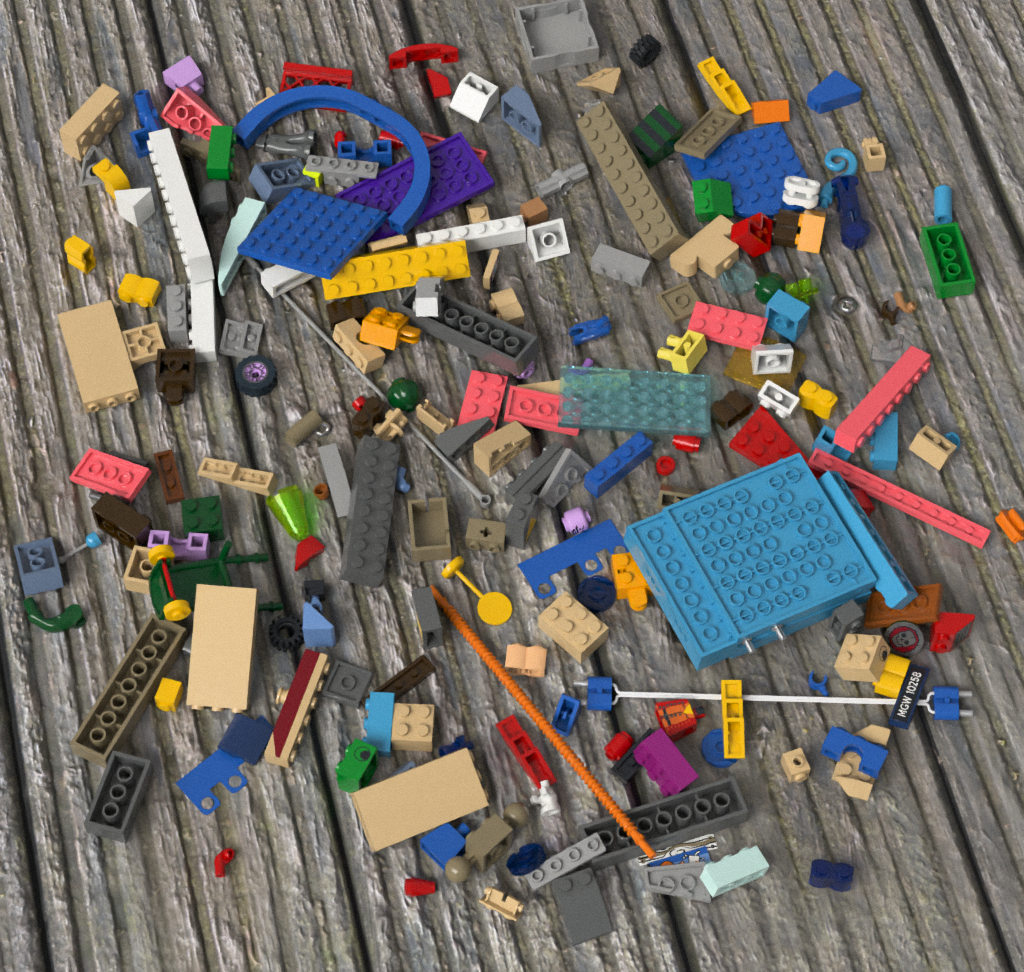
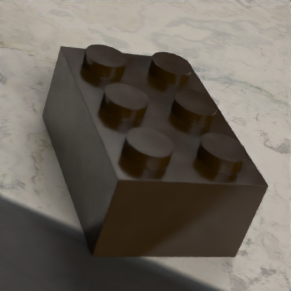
M105 492L91 507L96 527L132 551L134 545L148 548L150 530H154L152 520L146 514L141 515L132 505L124 504L118 496Z

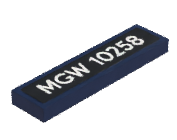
M910 663L888 725L906 730L909 729L929 675V668Z

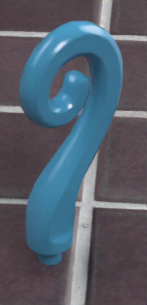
M846 148L831 149L825 156V165L831 171H842L846 167L845 160H841L838 164L832 162V159L835 157L845 158L849 166L845 173L827 182L821 189L819 200L821 201L822 208H827L832 203L835 191L848 183L857 172V158L854 153Z

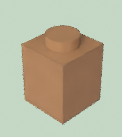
M538 196L520 205L519 215H522L524 223L529 227L548 220V208Z

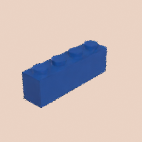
M641 431L637 432L584 475V487L598 499L652 455L653 442Z

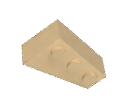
M516 420L473 443L474 463L487 476L491 477L531 445V433Z

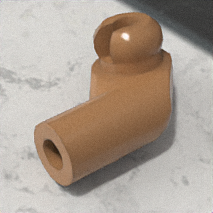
M902 292L894 293L897 307L899 306L900 310L908 314L915 312L917 309L916 302H906Z

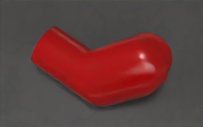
M232 848L222 850L215 857V877H225V866L235 856V851Z

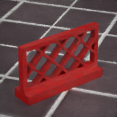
M284 62V72L279 93L293 89L299 84L303 87L302 82L306 80H312L314 83L312 85H320L323 82H329L331 86L347 84V89L351 90L354 83L353 70ZM287 77L295 78L296 82L289 86L286 83ZM313 108L345 113L347 112L345 110L336 108Z

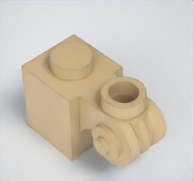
M877 137L863 138L861 147L864 150L863 161L866 172L883 171L886 161L883 143H880Z

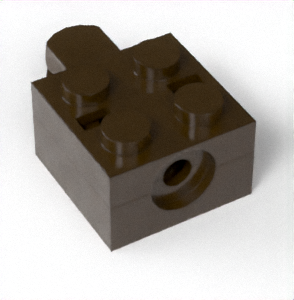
M157 349L155 374L157 391L166 392L165 397L169 405L179 406L183 403L184 392H195L197 374L195 349Z

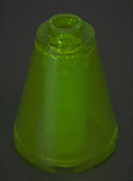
M292 485L278 490V495L274 497L272 494L269 495L265 500L266 505L290 538L296 541L307 538L309 526L302 488Z

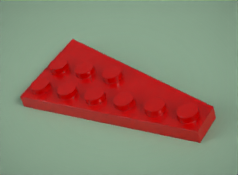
M762 405L729 443L731 449L761 468L797 453L802 455L806 464L809 461L806 455ZM809 467L816 480H818L822 474Z

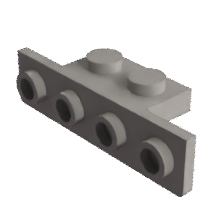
M309 155L305 171L323 173L324 184L351 187L361 182L360 177L376 179L379 163Z
M596 832L575 845L567 847L557 855L549 857L537 869L525 874L533 891H536L606 852V848Z

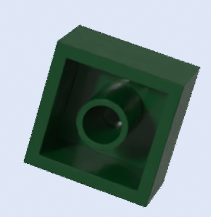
M219 495L181 500L185 539L188 538L189 533H204L209 535L210 542L225 540L222 506Z

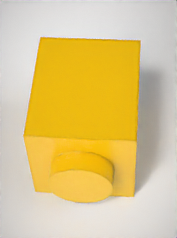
M162 677L154 698L156 706L160 710L176 712L184 692L182 682Z

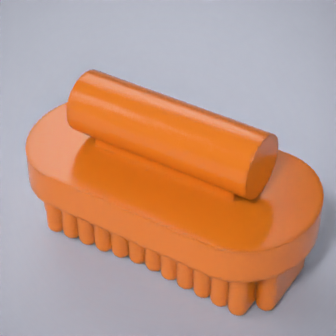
M1014 508L1010 511L1002 509L995 518V521L1007 534L1011 542L1016 544L1021 540L1024 541L1023 519Z

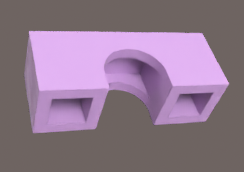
M150 530L148 548L152 549L155 546L167 544L173 547L175 553L174 560L199 561L209 559L211 544L208 534L189 533L187 539H176L170 535V531Z

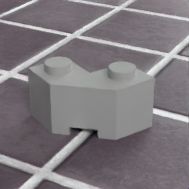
M422 276L418 278L415 301H413V312H416V317L441 315V296L445 295L444 276Z

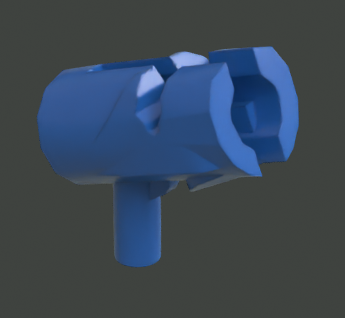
M604 315L596 320L575 324L573 327L568 328L569 337L573 336L572 344L576 346L609 335L612 327L609 318Z

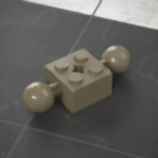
M513 802L504 809L503 820L497 814L490 818H485L480 828L476 831H471L467 835L465 855L463 857L454 856L447 861L445 865L447 878L452 882L462 883L470 877L472 865L482 874L512 847L513 829L522 828L527 824L529 820L527 807L522 803Z

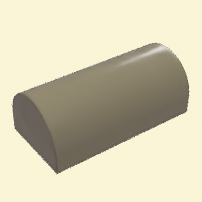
M311 410L286 431L285 441L292 447H296L323 423L321 417L314 410Z

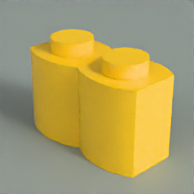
M75 235L66 240L64 246L68 263L88 275L96 266L93 246Z
M126 273L118 289L119 298L126 303L132 302L138 303L142 307H154L162 289L160 282L155 279L142 278L135 274Z
M806 380L799 388L798 398H800V406L813 410L817 416L829 420L836 411L838 397L810 380Z
M889 653L879 683H872L875 686L874 692L897 699L911 660Z

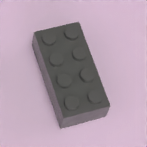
M112 751L84 822L87 833L127 843L154 773L151 760Z

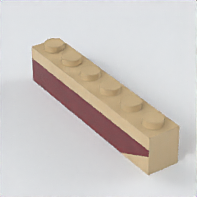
M305 649L264 753L266 762L286 768L290 767L291 762H295L297 746L302 744L304 728L309 726L311 720L310 712L316 708L318 702L317 694L322 692L325 682L323 680L325 674L328 675L331 669L328 655Z

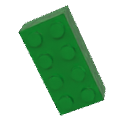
M958 223L922 227L919 241L937 299L973 294L976 280Z

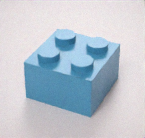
M778 289L766 305L765 318H768L767 327L795 343L807 328L810 306L792 297L789 293Z

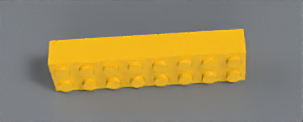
M461 238L356 255L343 266L332 280L322 277L321 280L325 300L415 286L418 278L422 276H444V281L471 276L466 243Z

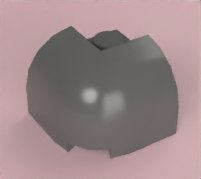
M214 180L206 183L201 188L199 194L200 215L204 214V218L208 217L209 225L216 224L215 213L229 212L226 180Z

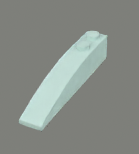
M245 197L243 203L238 207L236 216L231 219L219 263L218 286L220 294L223 296L245 258V255L238 254L237 247L268 214L265 202Z

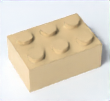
M567 591L560 595L538 616V627L579 663L585 661L608 639L609 627Z

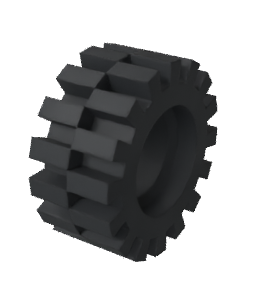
M650 34L643 35L641 39L637 40V43L633 44L634 47L630 50L629 58L639 67H647L648 64H651L652 60L655 61L656 56L658 57V52L661 51V43Z
M284 614V618H281L279 615L277 616V621L273 619L268 630L272 646L276 647L278 651L283 649L285 653H287V649H290V652H293L294 647L296 650L299 649V644L302 645L304 643L302 621L298 617L294 619L292 614H290V617ZM284 628L294 630V635L290 638H282L279 633Z

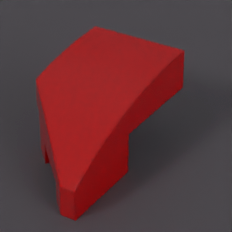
M427 69L434 99L451 96L448 78L438 72Z
M311 535L297 544L294 567L296 572L307 566L310 559L323 553L325 546L314 536Z

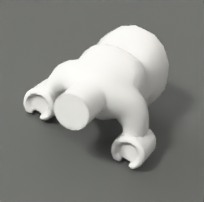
M541 781V789H539L541 795L539 797L536 795L531 796V804H541L540 814L543 817L560 813L561 808L557 803V795L550 788L549 781Z

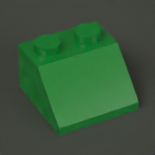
M715 179L692 181L695 215L698 222L712 221L720 214L726 218L734 217L731 183Z

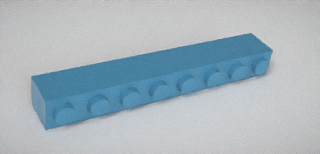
M828 470L817 482L877 578L875 588L884 596L886 605L891 609L902 610L918 596V593L840 473Z

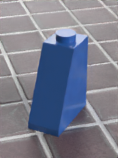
M835 70L808 93L806 105L818 114L859 102L862 88Z

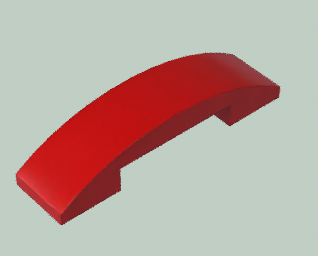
M436 43L408 46L389 55L390 70L407 68V62L440 58L441 64L459 62L458 48Z

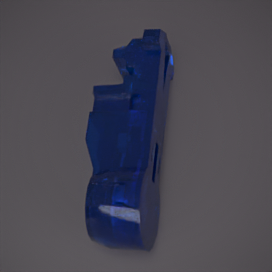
M839 175L831 179V187L835 188V197H838L837 212H839L841 242L850 250H858L867 243L870 234L869 224L862 219L855 187L859 184L858 177L852 175Z

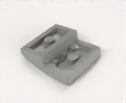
M226 319L218 353L237 357L257 355L263 324L248 320L240 323Z

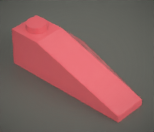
M187 86L176 89L160 114V117L172 127L180 128L187 131V133L198 135L210 141L211 125L227 126Z

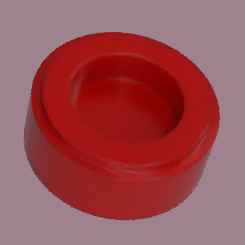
M669 456L660 457L656 463L657 472L663 476L671 475L675 471L674 459Z

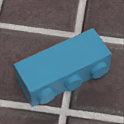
M898 412L886 415L883 423L875 428L874 433L869 438V445L873 446V451L870 450L869 462H872V469L896 470L898 462Z
M370 692V698H366L365 710H369L368 718H364V730H367V737H363L362 741L377 747L378 756L391 757L395 694Z

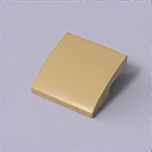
M401 234L368 243L367 250L369 253L386 251L406 246L408 241L406 235L403 236Z

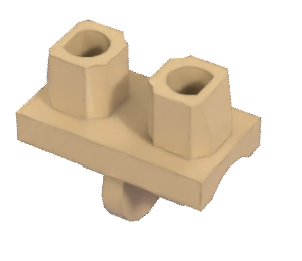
M390 409L385 414L386 420L383 424L377 423L373 427L374 433L379 439L390 442L396 435L401 437L404 435L401 429L409 420L400 409Z

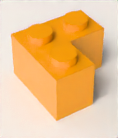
M805 209L804 214L800 213L798 227H801L800 234H796L795 244L798 245L797 250L819 253L826 212Z

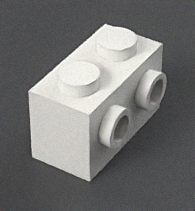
M770 380L766 381L758 394L760 405L767 409L773 408L776 410L775 413L784 419L786 417L791 419L800 405V398Z

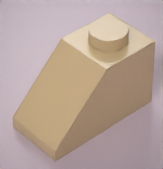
M485 203L466 205L470 224L490 221Z

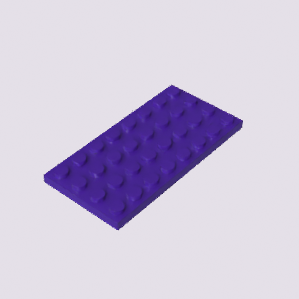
M461 132L427 148L432 171V188L428 203L413 227L495 186V182ZM412 156L377 173L376 179L367 178L335 194V198L385 211L389 218L411 187L415 166ZM388 218L365 242L367 248L370 242L399 235V233L390 229Z

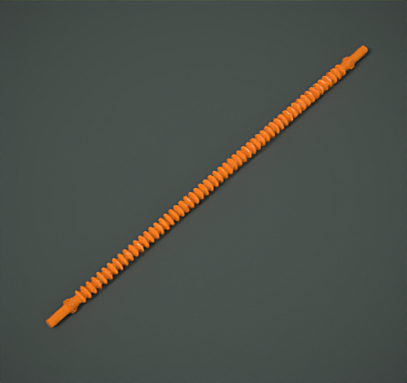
M430 585L437 605L444 610L443 612L450 619V622L457 626L456 629L460 630V634H463L469 645L473 646V649L486 662L489 669L496 674L502 685L509 690L512 697L516 698V701L519 702L522 709L526 710L529 717L533 718V722L540 726L539 729L543 730L546 738H550V742L553 743L554 747H557L556 750L560 751L561 755H564L563 758L567 759V763H571L570 767L574 768L578 776H581V780H585L584 784L588 785L589 789H592L591 792L595 793V797H599L598 800L602 802L603 806H606L605 809L609 810V814H613V818L616 819L617 823H620V827H624L623 831L632 837L635 844L639 845L650 859H653L657 854L646 842L645 837L637 831L638 827L634 826L633 822H630V818H626L627 814L623 813V809H619L620 806L616 805L615 800L612 801L613 797L609 796V792H605L606 789L604 787L601 788L602 784L598 783V779L591 775V771H587L588 767L584 766L580 758H577L574 750H570L567 742L563 741L564 738L560 737L559 733H556L557 730L553 729L550 721H546L543 713L536 708L532 700H529L530 698L526 696L522 688H519V684H516L513 677L509 676V672H506L503 665L499 664V660H496L493 653L489 652V648H486V645L473 632L470 625L463 621V617H460L454 606L449 605L447 599L433 585Z

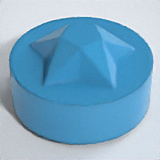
M949 432L943 435V437L957 446L956 450L960 447V438L956 433Z

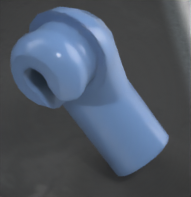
M398 467L395 487L398 491L407 493L410 490V484L406 483L404 479L406 469Z

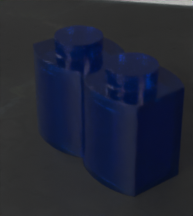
M823 859L812 860L808 884L816 888L830 887L839 892L849 891L852 884L854 867L846 863L832 864Z

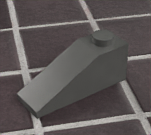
M488 416L440 433L434 443L454 463L473 443L485 435L494 426V423Z

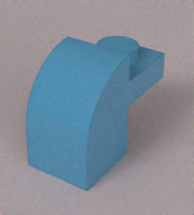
M824 425L812 445L813 452L815 448H818L847 462L852 452L833 443L836 431Z

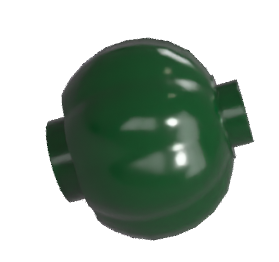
M775 272L766 273L764 277L760 275L753 287L756 289L755 296L761 304L767 305L778 289L786 292L785 279Z
M404 377L394 380L387 391L388 403L393 408H398L406 413L413 412L416 409L415 406L418 405L422 398L420 386L415 381L405 379Z

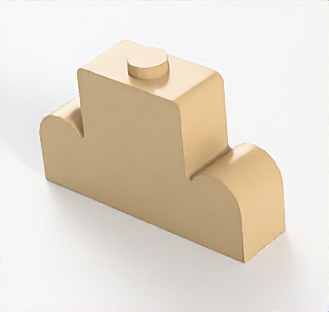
M720 214L670 255L671 268L685 277L695 275L697 268H700L712 278H717L724 271L730 269L739 260V246L730 240L733 223Z

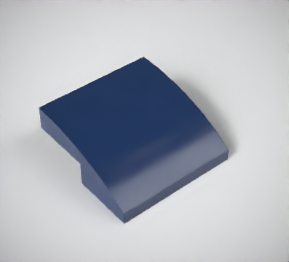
M236 713L217 748L233 758L237 756L254 766L269 741L273 730L249 717Z

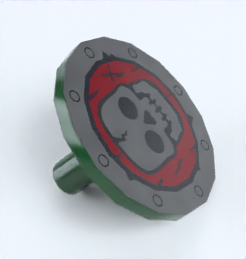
M903 620L894 622L886 629L884 640L891 648L890 652L897 656L907 657L919 652L924 643V635L918 625Z

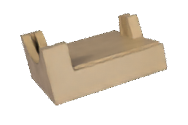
M157 322L121 332L133 370L149 361H156L157 349H165Z

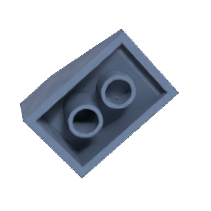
M515 85L501 96V119L540 148L542 146L541 121L527 91Z
M299 158L256 163L248 178L265 204L281 202L293 189L302 188L306 190L316 184L312 177L303 174L305 166Z
M52 537L13 546L25 596L64 587Z

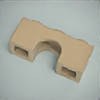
M354 318L336 324L332 336L334 341L339 344L345 354L351 358L363 374L382 367L386 356L385 353L377 345L360 343L361 326Z

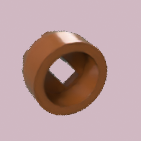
M320 483L315 486L313 493L319 500H326L329 497L330 490L326 484Z

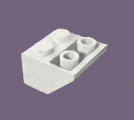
M469 72L459 83L450 108L479 123L499 101V87Z

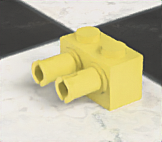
M688 330L683 338L670 334L667 338V345L675 347L674 350L660 347L657 357L671 361L674 371L690 375L708 350L705 335Z

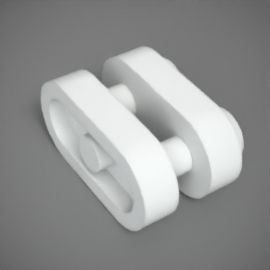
M797 176L785 178L784 187L786 190L783 191L782 199L786 204L799 205L806 209H812L818 205L819 197L816 195L820 191V183L818 181Z

